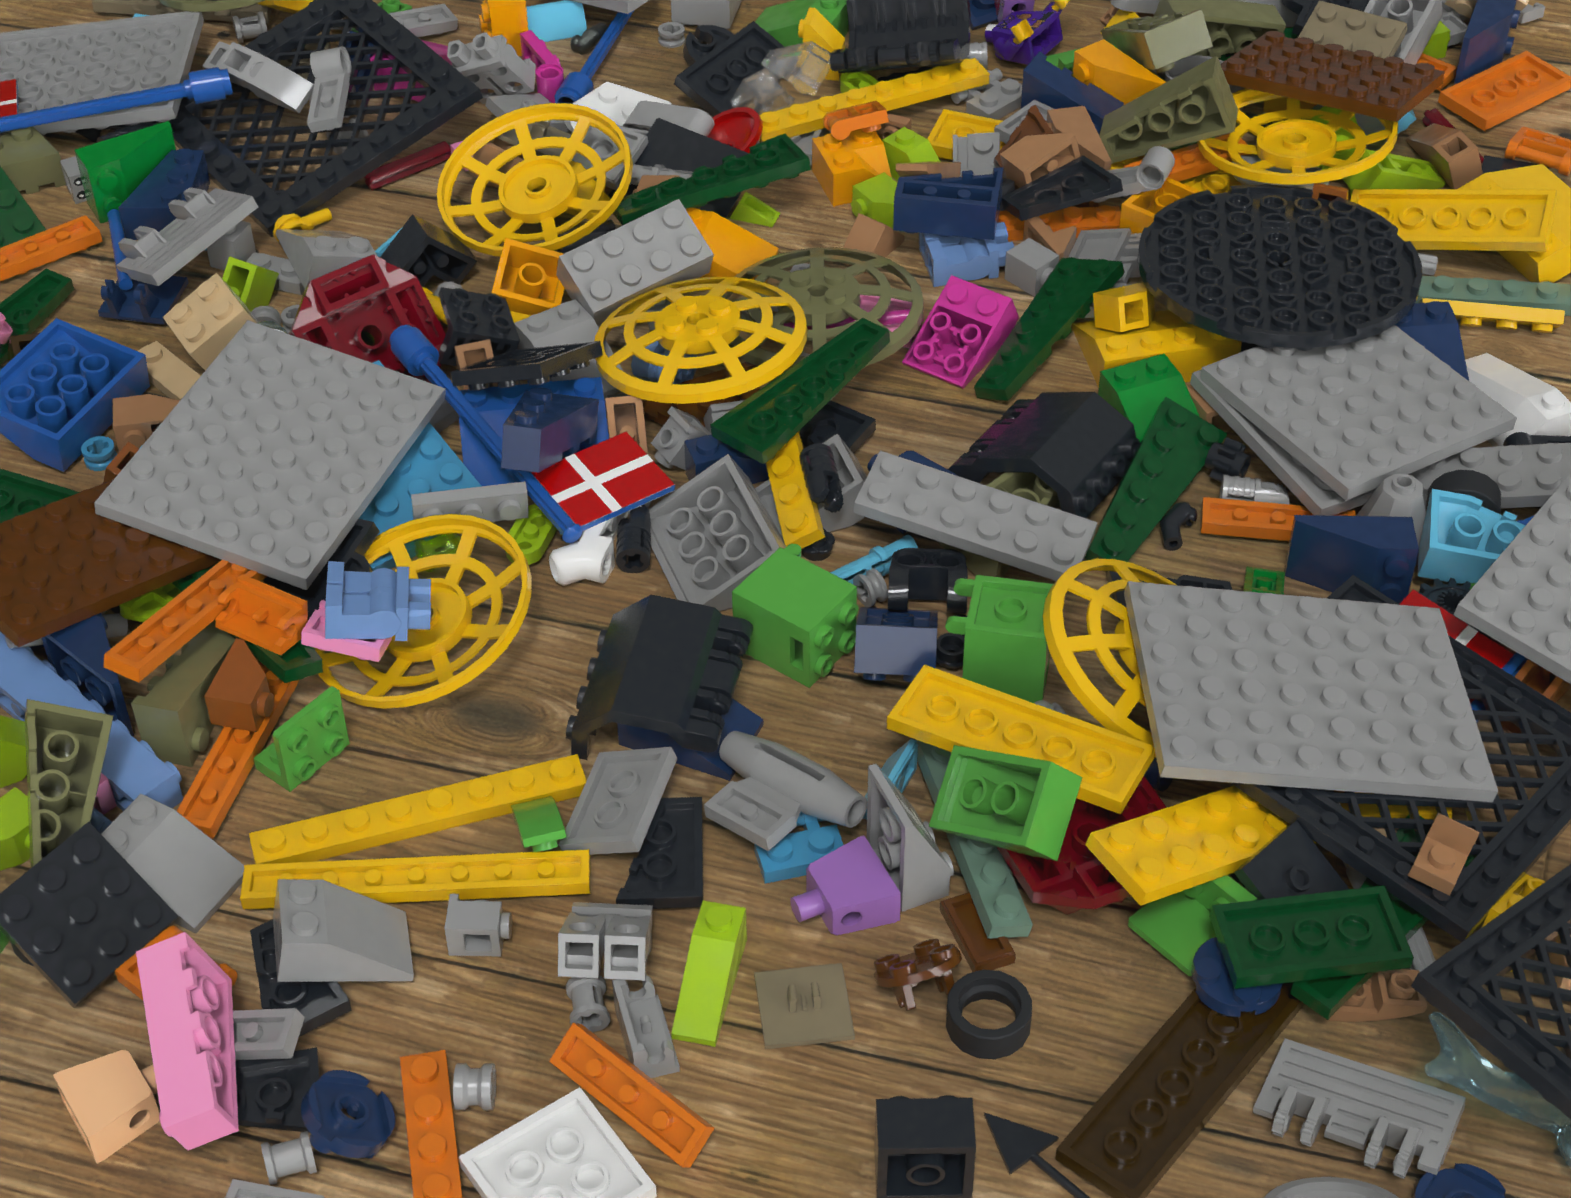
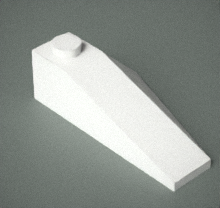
M1488 353L1465 360L1469 382L1473 383L1477 388L1517 417L1513 430L1487 440L1493 447L1503 446L1504 440L1516 432H1524L1529 435L1571 436V402L1557 388Z

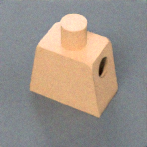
M120 1050L53 1074L61 1099L97 1164L137 1138L160 1120L158 1106L154 1094L158 1093L154 1066L152 1064L139 1070L130 1052L127 1050Z

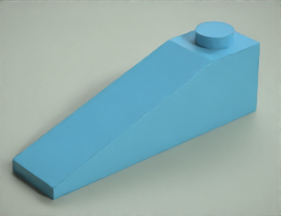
M1432 489L1419 544L1418 577L1438 578L1440 581L1449 582L1450 578H1454L1456 583H1465L1467 581L1477 583L1526 525L1517 522V515L1508 511L1501 515L1481 506L1483 501L1471 495Z

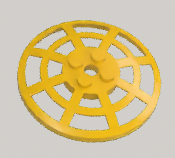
M1245 88L1232 93L1238 108L1236 122L1239 125L1235 128L1234 132L1230 133L1227 142L1214 138L1197 141L1199 150L1211 164L1237 177L1272 184H1313L1349 177L1365 171L1382 161L1393 150L1397 142L1398 121L1393 122L1377 118L1385 129L1365 135L1362 128L1350 120L1356 113L1342 110L1339 114L1321 110L1300 109V100ZM1286 98L1287 110L1269 112L1251 119L1239 109L1271 99ZM1323 115L1318 118L1327 120L1329 123L1325 125L1317 121L1304 119H1312L1314 116ZM1279 120H1285V121H1280V122L1273 123V124H1271V125H1269V126H1267V127H1265V128L1261 126V125L1266 124V123H1270V122H1274V121H1279ZM1342 127L1354 139L1337 142L1335 132ZM1247 132L1257 136L1256 145L1238 144V142ZM1387 138V142L1379 150L1358 161L1363 156L1368 144ZM1209 147L1227 151L1235 163L1218 156ZM1356 148L1354 153L1346 160L1334 158L1336 151ZM1239 153L1258 155L1262 161L1249 164ZM1319 165L1331 167L1315 172L1306 173L1305 171L1307 168ZM1277 167L1288 169L1292 173L1272 172L1266 169Z
M547 103L516 109L482 125L453 151L439 177L437 188L438 208L449 231L465 246L480 253L501 257L503 246L499 245L505 241V238L519 242L545 239V242L535 244L534 246L555 251L573 244L593 232L618 208L627 193L632 178L633 162L631 150L623 132L615 122L591 108L569 103ZM549 120L577 122L570 138L543 137L532 139L527 125ZM589 127H595L609 136L617 145L619 151L602 161L594 149L582 142ZM515 129L519 144L499 154L488 165L472 158L489 141ZM563 148L559 157L550 155L537 156L535 150ZM579 153L587 158L593 167L575 174L570 162L575 154ZM523 154L524 160L513 166L506 174L498 171L507 162ZM623 162L624 174L618 189L610 201H600L606 186V172ZM464 167L478 175L472 189L471 204L451 206L452 189L458 174ZM597 178L596 187L591 199L578 198L579 186ZM490 181L499 185V200L482 203L487 183ZM568 208L581 211L571 220L556 227L554 218L564 213ZM504 210L511 219L500 229L493 225L485 214ZM591 212L598 213L584 225L578 227L577 229L573 230L568 234L558 237L559 234L564 233L567 230L579 224ZM475 216L479 225L493 236L483 243L476 241L462 233L453 217ZM524 223H541L543 232L515 233Z
M705 277L683 280L645 292L625 302L613 311L601 324L595 335L594 341H600L603 353L602 356L595 358L599 372L609 384L625 394L643 400L676 404L720 400L760 387L787 370L800 356L807 342V321L804 311L796 299L771 284L738 277ZM710 290L706 295L701 296L682 295L683 293ZM728 291L743 295L749 299L732 302L722 296ZM757 293L764 294L770 297H761ZM665 299L671 302L661 311L646 312L649 308ZM771 306H787L794 312L795 327L792 335L772 327L773 313ZM754 308L761 310L762 319L760 323L741 319L740 311ZM655 322V330L636 339L634 334L636 323ZM625 325L623 334L626 346L608 357L603 344L607 334L613 327ZM741 331L753 333L745 341L732 348L728 345L739 336ZM765 338L785 345L772 358L748 371H745L738 360V357L756 348ZM658 341L670 353L668 356L652 352L645 347ZM716 352L715 354L700 357H684L685 354ZM634 354L646 363L663 367L658 382H651L631 376L616 366ZM723 363L731 377L705 383L673 384L678 369L703 368Z
M444 514L408 521L378 535L364 555L369 564L386 553L391 552L397 567H409V579H419L417 573L421 571L450 567L445 579L428 578L431 579L430 602L432 617L430 618V630L408 629L407 641H395V635L392 636V640L386 650H389L397 659L386 673L372 667L367 660L336 652L325 654V651L314 648L322 658L323 672L318 673V676L328 688L334 686L340 691V696L343 699L365 707L382 709L409 707L447 695L469 683L490 667L507 649L518 633L528 611L532 588V577L527 559L515 539L500 526L471 515ZM462 534L456 554L431 555L412 561L405 546L406 543L433 535ZM477 536L488 539L502 547L512 557L514 562L495 577L494 573L484 563L470 557ZM465 570L478 575L486 583L468 596L465 595L458 585ZM520 575L522 589L516 610L509 624L498 625L503 608L502 589ZM491 597V612L487 624H471L472 609ZM462 638L477 639L463 655L450 663L447 652L459 643ZM498 639L482 657L454 676L453 672L474 658L489 640ZM432 659L435 671L418 676L402 677L412 662H423ZM353 661L363 675L377 683L365 695L343 687L332 675L329 667ZM438 680L439 683L422 691L405 695L384 696L393 686H417Z
M1098 558L1082 561L1068 568L1052 585L1045 599L1043 625L1050 655L1072 694L1101 725L1108 730L1154 745L1152 733L1128 718V715L1138 702L1145 707L1146 703L1127 607L1109 596L1125 590L1128 581L1141 582L1139 580L1155 584H1176L1152 570L1130 562ZM1095 570L1117 572L1123 580L1109 582L1096 590L1074 579L1083 572ZM1067 591L1090 601L1086 614L1089 635L1067 637L1063 618V605ZM1102 608L1120 618L1115 628V634H1103L1101 628ZM1095 650L1106 671L1125 690L1114 706L1089 680L1074 655L1075 652ZM1110 650H1118L1124 663L1135 674L1133 679L1117 663Z

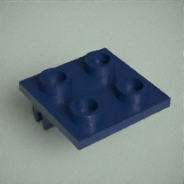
M171 276L160 286L132 279L133 286L130 290L126 291L120 289L118 280L115 283L114 280L105 279L106 286H101V297L105 301L98 310L99 317L147 322L150 324H165L166 321L163 319V316L178 302L189 283L188 278Z

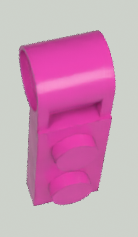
M532 30L520 33L522 59L529 58L536 64L537 93H541L551 103H555V94L564 81V72L560 61L555 54L553 55L547 49L545 42L540 40Z

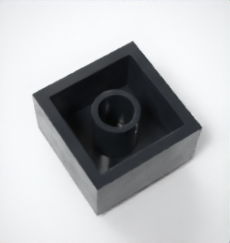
M945 1095L938 1098L910 1099L905 1096H895L889 1099H876L874 1148L876 1198H972L976 1157L973 1098H957Z

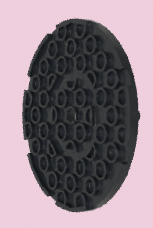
M1259 184L1230 186L1229 192L1218 194L1205 190L1188 195L1167 205L1154 215V222L1148 228L1145 227L1139 240L1137 259L1140 276L1149 292L1185 323L1193 324L1230 339L1256 344L1265 349L1283 347L1295 348L1301 351L1360 341L1380 334L1397 324L1409 313L1418 298L1422 280V264L1419 254L1411 241L1405 242L1397 235L1398 228L1372 210L1341 197H1337L1332 201L1323 198H1312L1313 192L1310 189Z

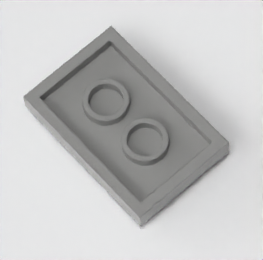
M672 747L599 752L566 826L565 833L567 838H563L559 842L561 850L589 849L590 855L639 852L677 761V756Z

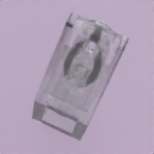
M808 41L770 50L761 65L766 67L770 75L779 79L784 78L792 83L798 92L804 95L810 94L814 97L831 70V53L816 43Z

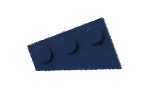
M1038 52L1023 70L1021 108L1033 100H1037L1053 109L1085 106L1100 135L1104 116L1122 107L1124 103L1092 83H1089L1087 86L1072 77V71L1065 67L1063 70L1046 61V55Z
M187 148L171 150L118 207L126 239L137 240L134 230L139 226L153 228L160 232L174 221L176 217L170 211L168 204L175 199L187 201L183 193L189 187L208 191L210 178L204 150H190Z
M1004 167L993 168V174L973 176V171L969 170L962 171V177L942 179L941 173L899 177L894 196L893 230L905 231L911 234L926 233L937 234L943 237L958 236L976 240H994L1002 199Z
M542 387L532 388L530 391L526 390L503 424L501 468L539 473L561 461L563 452L569 449L570 453H575L579 451L581 442L585 441L588 444L595 442L599 399L553 394L552 390Z

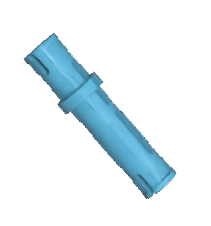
M905 535L903 538L884 547L876 546L871 548L868 555L841 566L830 573L853 584V579L856 575H865L866 571L872 568L880 572L882 576L889 574L892 555L895 551L903 548H918L910 535Z

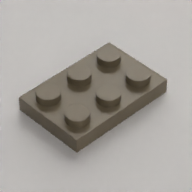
M1319 0L1299 37L1313 39L1314 43L1320 45L1339 44L1344 47L1343 50L1353 52L1367 50L1374 53L1376 57L1386 58L1395 55L1407 33V23Z

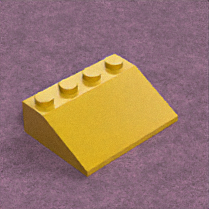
M1538 164L1488 172L1458 188L1556 190L1558 200L1547 250L1497 252L1530 282L1549 281L1554 283L1571 273V188L1546 166Z
M1170 310L1155 312V317L1149 326L1125 332L1095 328V320L1072 323V330L1098 388L1100 371L1152 356L1165 354L1181 373L1186 383L1191 381L1193 372L1202 370L1204 366L1241 352V341L1185 323Z

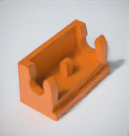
M244 574L238 576L237 581L224 590L217 599L218 603L223 605L229 603V606L215 618L216 628L278 655L284 654L301 640V632L308 622V601Z

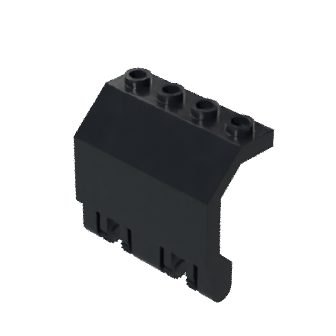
M846 0L850 30L849 47L832 51L830 54V65L832 71L850 73L961 63L969 55L970 2L969 0Z
M1042 392L1036 399H1019L1015 401L1001 419L994 422L969 447V452L961 455L948 470L959 477L981 483L991 472H1033L1057 492L1062 511L1087 518L1123 478L1140 441L1136 438L1134 424L1096 392Z
M649 595L613 614L608 630L602 629L599 634L597 643L598 658L591 657L587 670L588 686L580 687L576 703V709L579 710L577 716L570 715L568 720L566 739L571 740V755L577 754L579 759L587 760L589 756V735L596 736L597 729L610 722L667 733L682 748L707 753L716 751L725 725V719L721 715H725L730 709L743 666L739 656L743 657L744 654L746 655L753 633V625L746 619L722 615L715 607L656 595Z

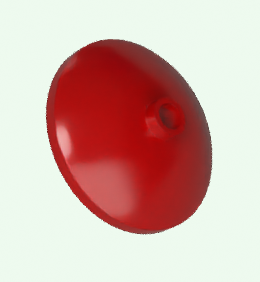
M737 107L712 117L715 125L708 135L709 138L750 153L749 147L759 143L763 122L754 109Z

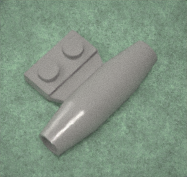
M732 731L724 738L720 746L719 755L722 761L744 779L737 782L730 781L704 804L707 818L767 851L771 850L797 826L796 822L800 812L852 828L862 820L867 809L866 798L830 769L780 743L739 731Z

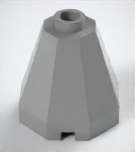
M1395 473L1381 482L1356 516L1412 517L1419 547L1427 511L1423 484L1412 475Z

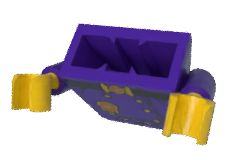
M1054 0L1043 11L1012 12L998 25L989 24L985 29V39L987 42L993 43L995 55L998 59L1028 65L1038 52L1046 55L1063 40L1059 15L1070 0Z

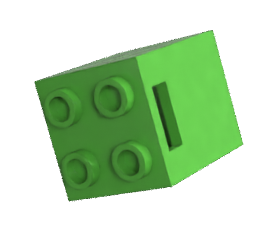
M790 544L785 549L779 547L732 591L733 617L746 619L753 625V633L746 652L747 655L810 688L820 677L827 676L834 663L844 654L850 653L855 647L856 617L859 610L857 605V586L801 558V547L798 544Z
M976 575L975 580L960 578L955 581L954 592L960 596L971 597L968 616H950L947 618L945 625L948 632L965 635L962 678L1032 703L1044 699L1051 655L1044 635L1043 611L1045 599L1053 584Z

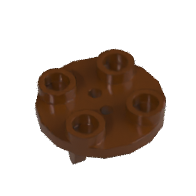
M930 939L914 945V953L899 957V954L883 956L874 961L876 969L874 973L875 981L880 987H892L899 1007H905L907 1011L916 1008L912 987L917 986L918 982L934 977L940 993L945 991L948 995L954 985L951 969L962 960L960 950L954 944L940 946L939 939Z

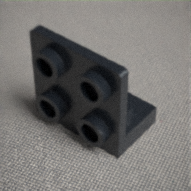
M440 288L438 295L449 327L439 350L440 364L457 366L455 346L489 339L493 356L517 349L520 339L504 297L491 293L469 292L461 288Z

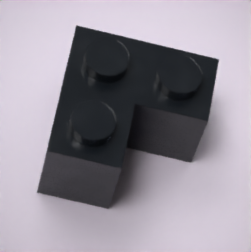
M413 214L380 257L386 260L387 263L417 276L422 287L426 285L432 275L446 282H454L460 285L477 262L469 248L461 243L453 234Z

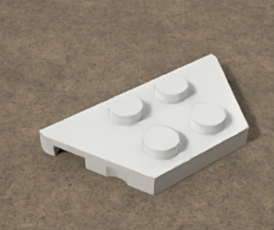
M605 82L572 104L596 110L610 118L615 124L623 126L640 101L672 103L617 84ZM564 120L567 128L573 133L577 122Z

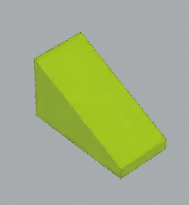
M745 192L729 219L773 227L780 212L750 193Z

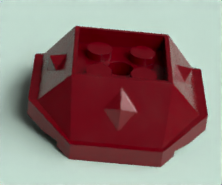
M375 254L311 280L307 284L289 332L290 335L371 363L379 360L385 368L429 383L431 382L425 375H411L391 352L390 336L396 328L402 325H410L418 328L439 352L446 335L417 276L387 263L386 260ZM362 331L368 332L373 336L374 346L363 342L361 338ZM438 360L437 365L441 369L442 364Z
M1143 776L1121 814L1076 798L1058 861L1025 855L997 847L1032 903L1050 905L1066 915L1082 909L1094 910L1113 902L1122 903L1125 898L1131 895L1086 847L1090 833L1167 807L1145 776Z

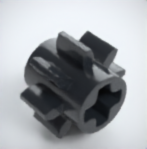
M1228 437L1225 439L1224 445L1215 442L1211 446L1205 460V467L1212 470L1209 477L1221 482L1223 474L1244 478L1251 462V456L1244 453L1247 446Z

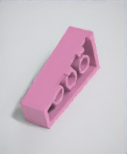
M186 932L136 951L160 1104L159 1119L163 1131L169 1137L172 1136L187 1150L239 1131L231 978Z

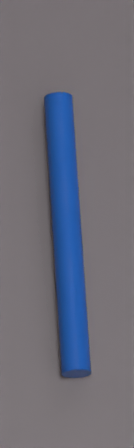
M112 209L107 213L115 265H117L127 256L123 254L118 245V242L125 238L120 212L117 209ZM116 267L120 289L130 290L133 286L132 279H130L127 273L120 272Z

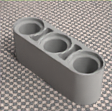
M640 101L623 124V127L649 131L655 120L660 118L708 137L715 123L707 112L698 108Z

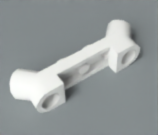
M651 501L646 503L645 506L649 507ZM630 511L583 531L582 537L578 542L551 551L549 564L555 581L562 586L584 579L602 584L605 583L615 567L613 541L617 535L619 521L626 518Z

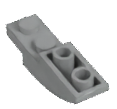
M219 41L202 65L204 69L219 67V70L228 69L232 83L250 89L259 98L297 113L301 112L313 93L314 84L262 54L235 42L229 45Z

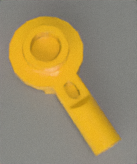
M324 208L304 217L294 213L283 215L275 222L273 236L279 242L276 236L277 229L312 230L314 226L330 221L332 219L331 211L328 208Z

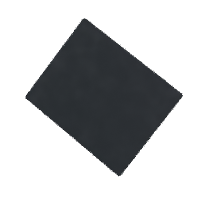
M657 118L646 135L649 143L635 164L655 167V164L664 165L667 169L694 172V169L703 165L711 168L722 165L721 158L731 154L739 158L749 153ZM629 185L624 197L631 195L638 185ZM612 189V191L608 195L610 199L613 197L616 190ZM741 192L731 198L721 197L709 201L706 205L697 208L715 212L726 218Z

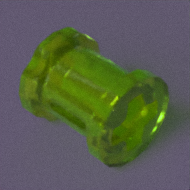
M457 533L440 534L427 541L419 539L414 543L417 558L438 554H456L460 537ZM444 547L443 550L435 552L436 549ZM436 568L429 569V570H425V571H427V572H432V571H434Z

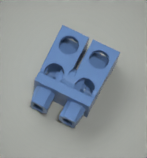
M1004 222L997 223L994 240H976L958 236L943 237L937 234L919 233V250L925 266H927L933 287L946 285L951 275L966 281L978 280L986 276L989 279L999 278V267L1005 266L1006 252L1015 247L1013 242H1008V232Z
M328 561L325 639H386L395 635V641H407L408 629L430 630L431 579H409V567H397V572L388 568H380L372 572L344 571V562Z

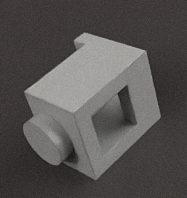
M671 406L668 410L669 419L651 442L658 450L654 457L667 468L672 469L673 466H677L686 470L684 441L711 435V433L695 416Z
M450 894L444 927L449 956L501 957L504 939H511L512 913L503 912L501 901H460L459 894Z

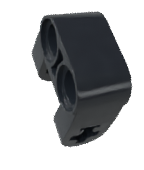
M903 548L895 551L892 555L889 569L888 611H907L908 599L947 601V613L966 614L967 596L957 595L953 590L957 579H968L965 556L961 552L949 549Z

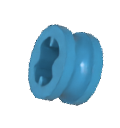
M105 436L92 437L86 440L81 447L85 465L93 471L106 470V467L117 455L113 440Z

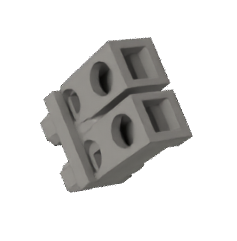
M485 32L476 35L471 43L463 44L460 40H455L448 44V59L452 62V66L480 88L483 98L479 101L482 104H486L487 96L526 94L533 92L535 88L536 64L529 58L522 60L517 55L513 46L506 44L507 39L502 34L490 37ZM515 82L522 84L520 86H514ZM488 89H492L495 92L488 93Z
M574 902L572 912L569 913L558 933V976L599 978L601 959L604 954V979L645 981L646 962L652 949L653 906Z

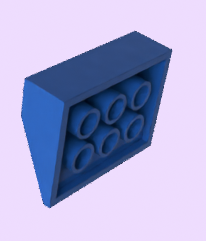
M56 318L0 370V433L34 460L64 472L82 454V444L92 437L100 436L113 423V398L142 395L150 387L146 355Z
M601 377L549 381L538 385L520 384L506 388L488 387L469 391V389L459 390L502 440L503 424L526 390L530 391L532 388L542 387L552 390L553 394L599 399L596 441L592 444L585 443V441L581 442L579 451L609 439ZM459 416L463 464L480 485L516 483L514 478L505 468H501V463ZM568 449L563 452L562 459L574 453H570Z

